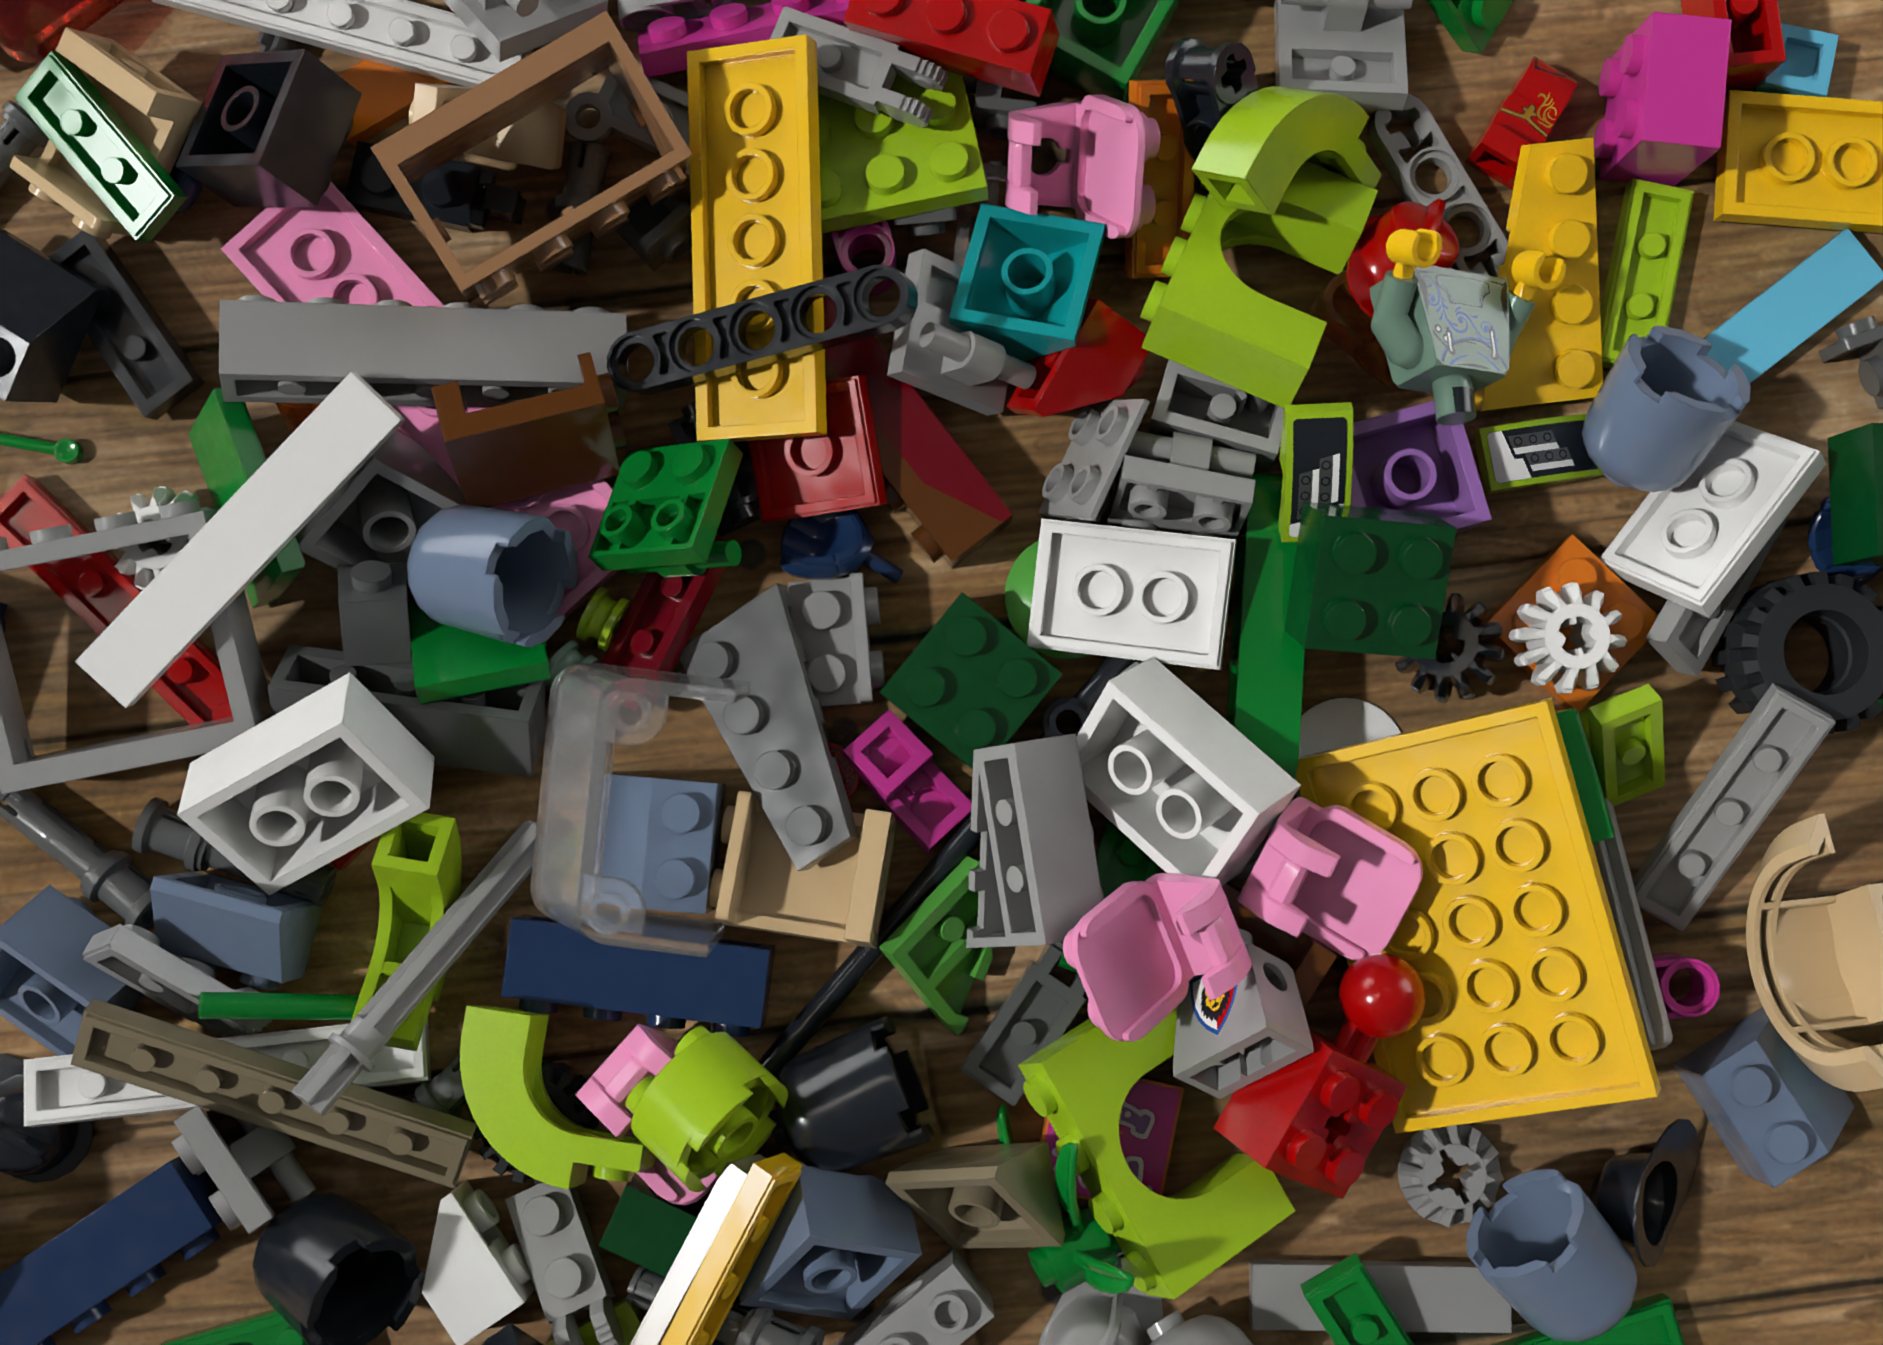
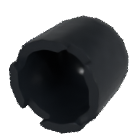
M885 1016L799 1054L786 1063L778 1074L777 1080L786 1087L788 1099L785 1108L775 1100L776 1109L770 1111L768 1115L776 1123L772 1133L780 1148L784 1149L791 1146L794 1154L806 1166L844 1172L932 1140L934 1136L932 1127L929 1124L924 1126L920 1124L918 1113L929 1109L920 1077L908 1049L897 1054L895 1053L888 1036L896 1034V1027L888 1017Z
M333 1192L307 1195L286 1205L269 1221L262 1232L253 1258L254 1279L258 1290L308 1345H365L377 1338L388 1326L394 1331H398L405 1324L419 1300L425 1276L424 1271L416 1265V1248L408 1239L358 1202Z

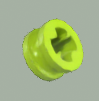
M600 587L592 596L582 614L576 631V637L584 641L593 637L598 641V648L607 651L632 602L624 597L619 601H615L610 597L611 591Z

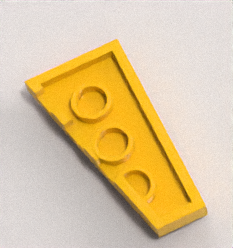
M1594 137L1522 145L1506 230L1510 234L1504 265H1499L1497 277L1508 279L1509 290L1514 291L1517 283L1512 276V263L1519 253L1526 250L1544 251L1546 254L1545 258L1550 256L1563 259L1566 263V273L1561 284L1552 290L1536 289L1531 298L1536 305L1517 339L1509 359V370L1506 376L1475 392L1476 410L1479 411L1595 398L1603 384Z

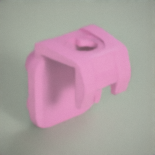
M1087 95L1082 101L1058 102L1008 113L1009 149L1008 173L1005 185L1006 207L1029 215H1037L1038 205L1070 207L1075 209L1078 220L1105 224V236L1110 239L1130 238L1143 224L1152 222L1155 215L1156 200L1152 187L1148 184H1143L1144 163L1148 158H1154L1160 148V129L1154 118H1147L1143 112H1139L1132 104L1106 95ZM1042 138H1050L1058 148L1066 149L1065 162H1056L1053 169L1044 174L1032 172V145L1041 146Z
M1297 797L1290 802L1277 819L1237 900L1267 923L1295 937H1299L1301 932H1304L1338 954L1352 960H1358L1370 954L1381 953L1390 943L1421 885L1423 878L1422 861L1416 850L1405 841L1346 807L1331 805L1322 808L1306 798Z
M1158 873L1148 878L1145 882L1132 881L1122 884L1085 914L1076 926L1068 931L1063 942L1064 957L1067 963L1077 970L1088 996V1015L1091 1022L1100 1028L1107 1037L1113 1041L1136 1042L1147 1035L1183 1002L1188 992L1189 980L1194 976L1203 975L1201 978L1209 1000H1213L1238 985L1247 976L1253 965L1220 880L1178 873Z
M637 1024L575 1095L619 1140L624 1135L635 1136L631 1129L633 1113L626 1107V1099L631 1090L641 1080L651 1075L656 1076L675 1057L674 1052L678 1042L672 1036L660 1030ZM655 1157L654 1167L637 1173L657 1195L676 1205H688L697 1202L710 1191L719 1178L715 1173L700 1180L708 1189L701 1192H692L657 1157Z

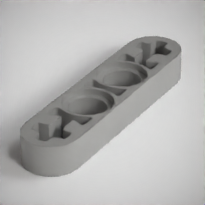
M1408 94L1403 111L1376 110L1369 122L1368 136L1373 148L1405 201L1428 206L1440 198L1446 202L1442 217L1448 223L1452 218L1466 217L1471 219L1478 227L1479 240L1477 245L1470 248L1460 247L1459 256L1452 269L1488 275L1489 273L1490 276L1497 277L1499 265H1504L1508 240L1427 106L1419 98ZM1391 113L1398 121L1408 117L1412 122L1411 128L1406 133L1407 139L1400 131L1390 134L1386 130L1387 124L1392 119ZM1422 142H1425L1428 148L1420 150L1408 163H1405L1402 157L1406 155L1411 146L1416 150ZM1423 164H1434L1440 167L1447 177L1445 191L1439 194H1428L1422 191L1415 181L1417 167ZM1486 248H1489L1493 255L1483 265L1479 262L1470 270L1466 263L1473 261Z

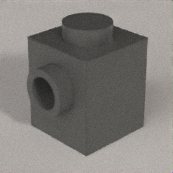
M368 560L356 565L338 566V603L345 667L412 662L405 562L385 563L377 560Z

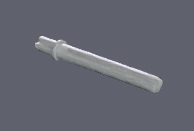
M530 820L523 822L340 1035L332 1033L328 1037L331 1046L292 1089L293 1095L303 1101L315 1113L317 1112L324 1116L363 1069L370 1072L375 1067L371 1062L373 1057L553 847L555 840L546 828Z

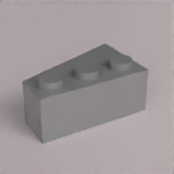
M1076 733L973 750L971 830L976 833L981 832L980 865L979 868L969 870L968 886L969 890L978 892L977 926L967 928L966 948L1040 946L1062 942L1068 931L1073 929L1085 914L1104 900L1103 890L1100 886L1093 843L1094 832L1089 818L1083 781V765L1079 756Z

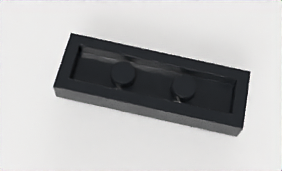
M82 230L49 256L104 290L86 334L145 418L158 420L205 384L106 239L93 236Z

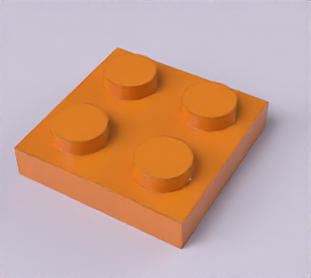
M1571 534L1560 541L1481 625L1489 622L1500 623L1504 632L1494 641L1514 659L1519 653L1527 651L1526 643L1511 641L1508 637L1509 633L1513 629L1529 627L1520 619L1516 611L1521 605L1527 603L1537 606L1536 592L1538 590L1551 587L1559 594L1564 584L1573 582L1578 583L1582 592V598L1595 590L1604 593L1603 604L1599 612L1602 614L1618 610L1622 613L1621 619L1617 623L1609 625L1610 634H1620L1628 640L1624 647L1607 650L1616 659L1619 667L1615 672L1611 673L1598 671L1599 686L1594 689L1584 690L1576 682L1572 693L1558 694L1553 685V679L1542 686L1565 709L1575 708V710L1580 712L1647 642L1645 638L1658 614L1578 538ZM1570 626L1559 629V632L1566 638L1562 646L1565 651L1575 649L1576 647L1569 640V635L1573 630ZM1533 663L1521 667L1532 676L1537 664Z

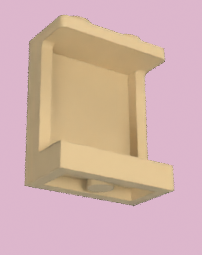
M65 27L56 51L80 68L81 72L170 175L202 102L115 40ZM50 139L42 156L39 158L14 155L9 167L30 182L29 191L38 198L51 204L62 206L74 215L72 222L79 229L103 239H110L112 233L131 236Z
M739 791L736 806H727L722 821L721 841L723 844H728L724 869L717 868L714 871L710 885L709 905L716 908L715 918L729 926L877 949L898 826L897 820L891 812L866 809L865 814L852 812L859 837L812 868L805 871H797L757 797L752 792Z

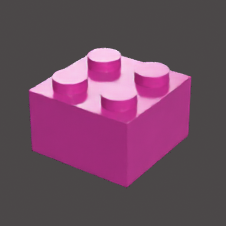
M1652 12L1633 34L1627 35L1623 45L1611 58L1608 57L1605 60L1599 78V95L1606 97L1605 119L1600 120L1594 137V157L1601 158L1599 180L1628 183L1635 178L1674 187L1721 148L1731 19Z

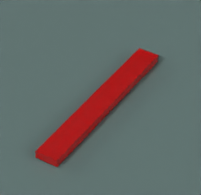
M25 474L0 499V538H7L10 549L32 545L29 532L71 524L73 536L91 533L35 477ZM110 550L28 566L99 636L142 591L134 584V574H122L114 567L119 559ZM198 637L151 686L190 725L232 717L218 656ZM374 839L333 860L331 863L338 870L346 869Z

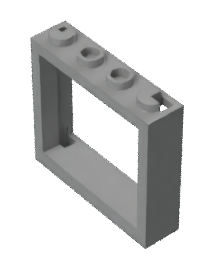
M198 499L158 506L161 519L143 523L137 522L135 512L93 519L96 532L73 536L71 524L31 531L29 536L32 545L9 549L7 538L2 537L0 538V572L189 535V540H191L220 509L201 511ZM245 590L210 625L232 717L35 755L0 621L1 794L206 754L272 717L268 686Z

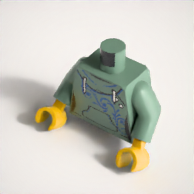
M1421 228L1416 231L1399 229L1393 232L1386 242L1388 258L1396 263L1394 270L1386 271L1384 279L1369 288L1374 309L1371 319V330L1386 354L1392 381L1400 389L1433 393L1436 422L1438 424L1458 425L1467 423L1477 416L1474 392L1506 376L1509 370V359L1517 339L1536 305L1531 300L1536 289L1552 290L1561 284L1566 273V263L1561 258L1550 256L1545 258L1546 254L1544 251L1526 250L1519 253L1512 263V276L1517 285L1514 291L1509 290L1508 279L1433 266L1442 250V238L1438 232Z

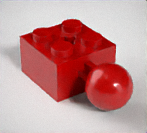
M1386 953L1370 954L1355 961L1345 972L1340 984L1339 1001L1346 1020L1336 1038L1332 1039L1309 1028L1314 1052L1235 1091L1213 1128L1265 1169L1343 1199L1350 1186L1360 1177L1364 1169L1365 1160L1383 1129L1395 1117L1398 1103L1408 1088V1085L1368 1058L1379 1039L1400 1036L1412 1029L1419 1021L1425 1007L1426 996L1424 984L1415 968L1404 959Z

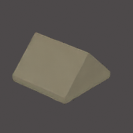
M1048 1142L940 1148L888 1173L885 1184L954 1249L1062 1247L1065 1231L1059 1199L1056 1193Z

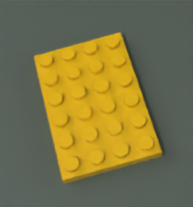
M1552 697L1299 757L1296 779L1301 785L1299 787L1301 797L1322 808L1331 805L1346 807L1405 841L1416 850L1422 861L1423 878L1421 885L1393 938L1381 952L1398 956L1411 964L1422 979L1426 996L1423 1013L1415 1026L1400 1036L1379 1039L1373 1049L1376 1064L1408 1085L1407 1090L1398 1103L1396 1115L1392 1120L1396 1134L1658 1097L1661 1091L1660 1082ZM1347 958L1349 967L1357 961Z

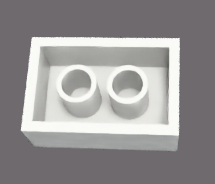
M1154 657L1108 681L1076 737L1079 756L1083 765L1086 800L1166 873L1215 878L1220 880L1222 886L1241 873L1301 786Z
M349 672L192 761L189 765L177 815L264 892L271 895L429 809L435 757Z

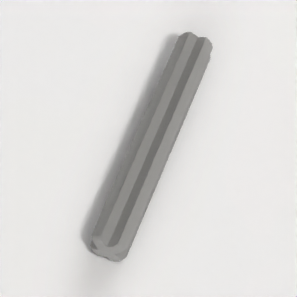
M1605 799L1615 831L1613 833L1614 837L1592 844L1650 1050H1658L1667 1047L1672 1042L1673 1035L1614 806L1608 799Z

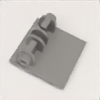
M1146 399L1106 400L1088 405L1079 411L1069 429L1068 436L1071 443L1062 462L1050 471L1044 482L1042 495L1045 499L1038 514L1048 517L1066 518V521L1099 524L1111 497L1107 493L1108 491L1115 490L1116 483L1113 480L1116 474H1120L1121 463L1124 461L1126 452L1136 431H1138L1137 429L1150 401Z

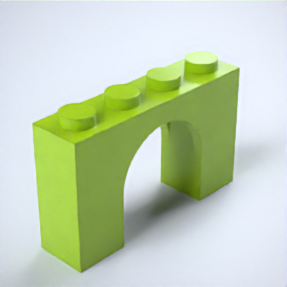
M1305 161L1292 178L1274 215L1221 206L1210 192L1208 197L1195 193L1180 228L1190 233V237L1188 240L1178 236L1175 237L1160 272L1170 276L1171 279L1168 285L1155 280L1140 315V318L1151 322L1141 348L1284 408V405H1290L1311 366L1327 322L1266 297L1248 287L1232 272L1224 259L1222 251L1233 246L1246 244L1268 246L1340 275L1362 234L1378 190ZM1201 182L1199 187L1208 191V189Z
M1178 1006L1147 1035L1136 1042L1113 1041L1100 1028L1096 1027L1089 1018L1018 1064L1026 1079V1082L1023 1083V1090L1034 1110L1042 1117L1047 1116L1059 1138L1056 1141L1058 1154L1063 1145L1069 1142L1078 1144L1076 1175H1080L1092 1196L1088 1201L1090 1211L1100 1227L1108 1234L1114 1235L1125 1255L1121 1259L1123 1270L1135 1276L1134 1286L1140 1292L1147 1295L1175 1300L1293 1214L1295 1209L1274 1172L1262 1167L1246 1153L1232 1154L1190 1185L1172 1195H1159L1143 1185L1129 1168L1121 1149L1119 1138L1120 1114L1124 1101L1134 1084L1147 1072L1174 1055Z

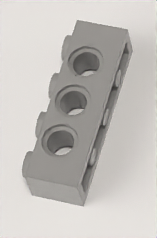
M951 1247L832 1345H960L995 1317L993 1296L956 1249Z

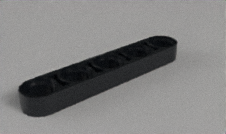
M885 264L872 265L628 332L618 337L611 345L607 355V370L612 381L618 387L640 395H653L895 331L905 326L914 317L918 306V293L914 283L902 272ZM883 280L895 281L900 289V301L897 308L886 316H875L869 307V295L872 288ZM821 297H830L837 307L836 320L829 330L823 333H813L806 322L809 306ZM759 314H769L775 324L773 339L766 347L753 350L746 340L747 325L753 317ZM700 330H707L714 341L713 353L706 363L700 366H693L686 356V344L694 333ZM647 346L652 351L654 357L652 372L646 379L634 382L629 377L627 371L628 358L635 349Z

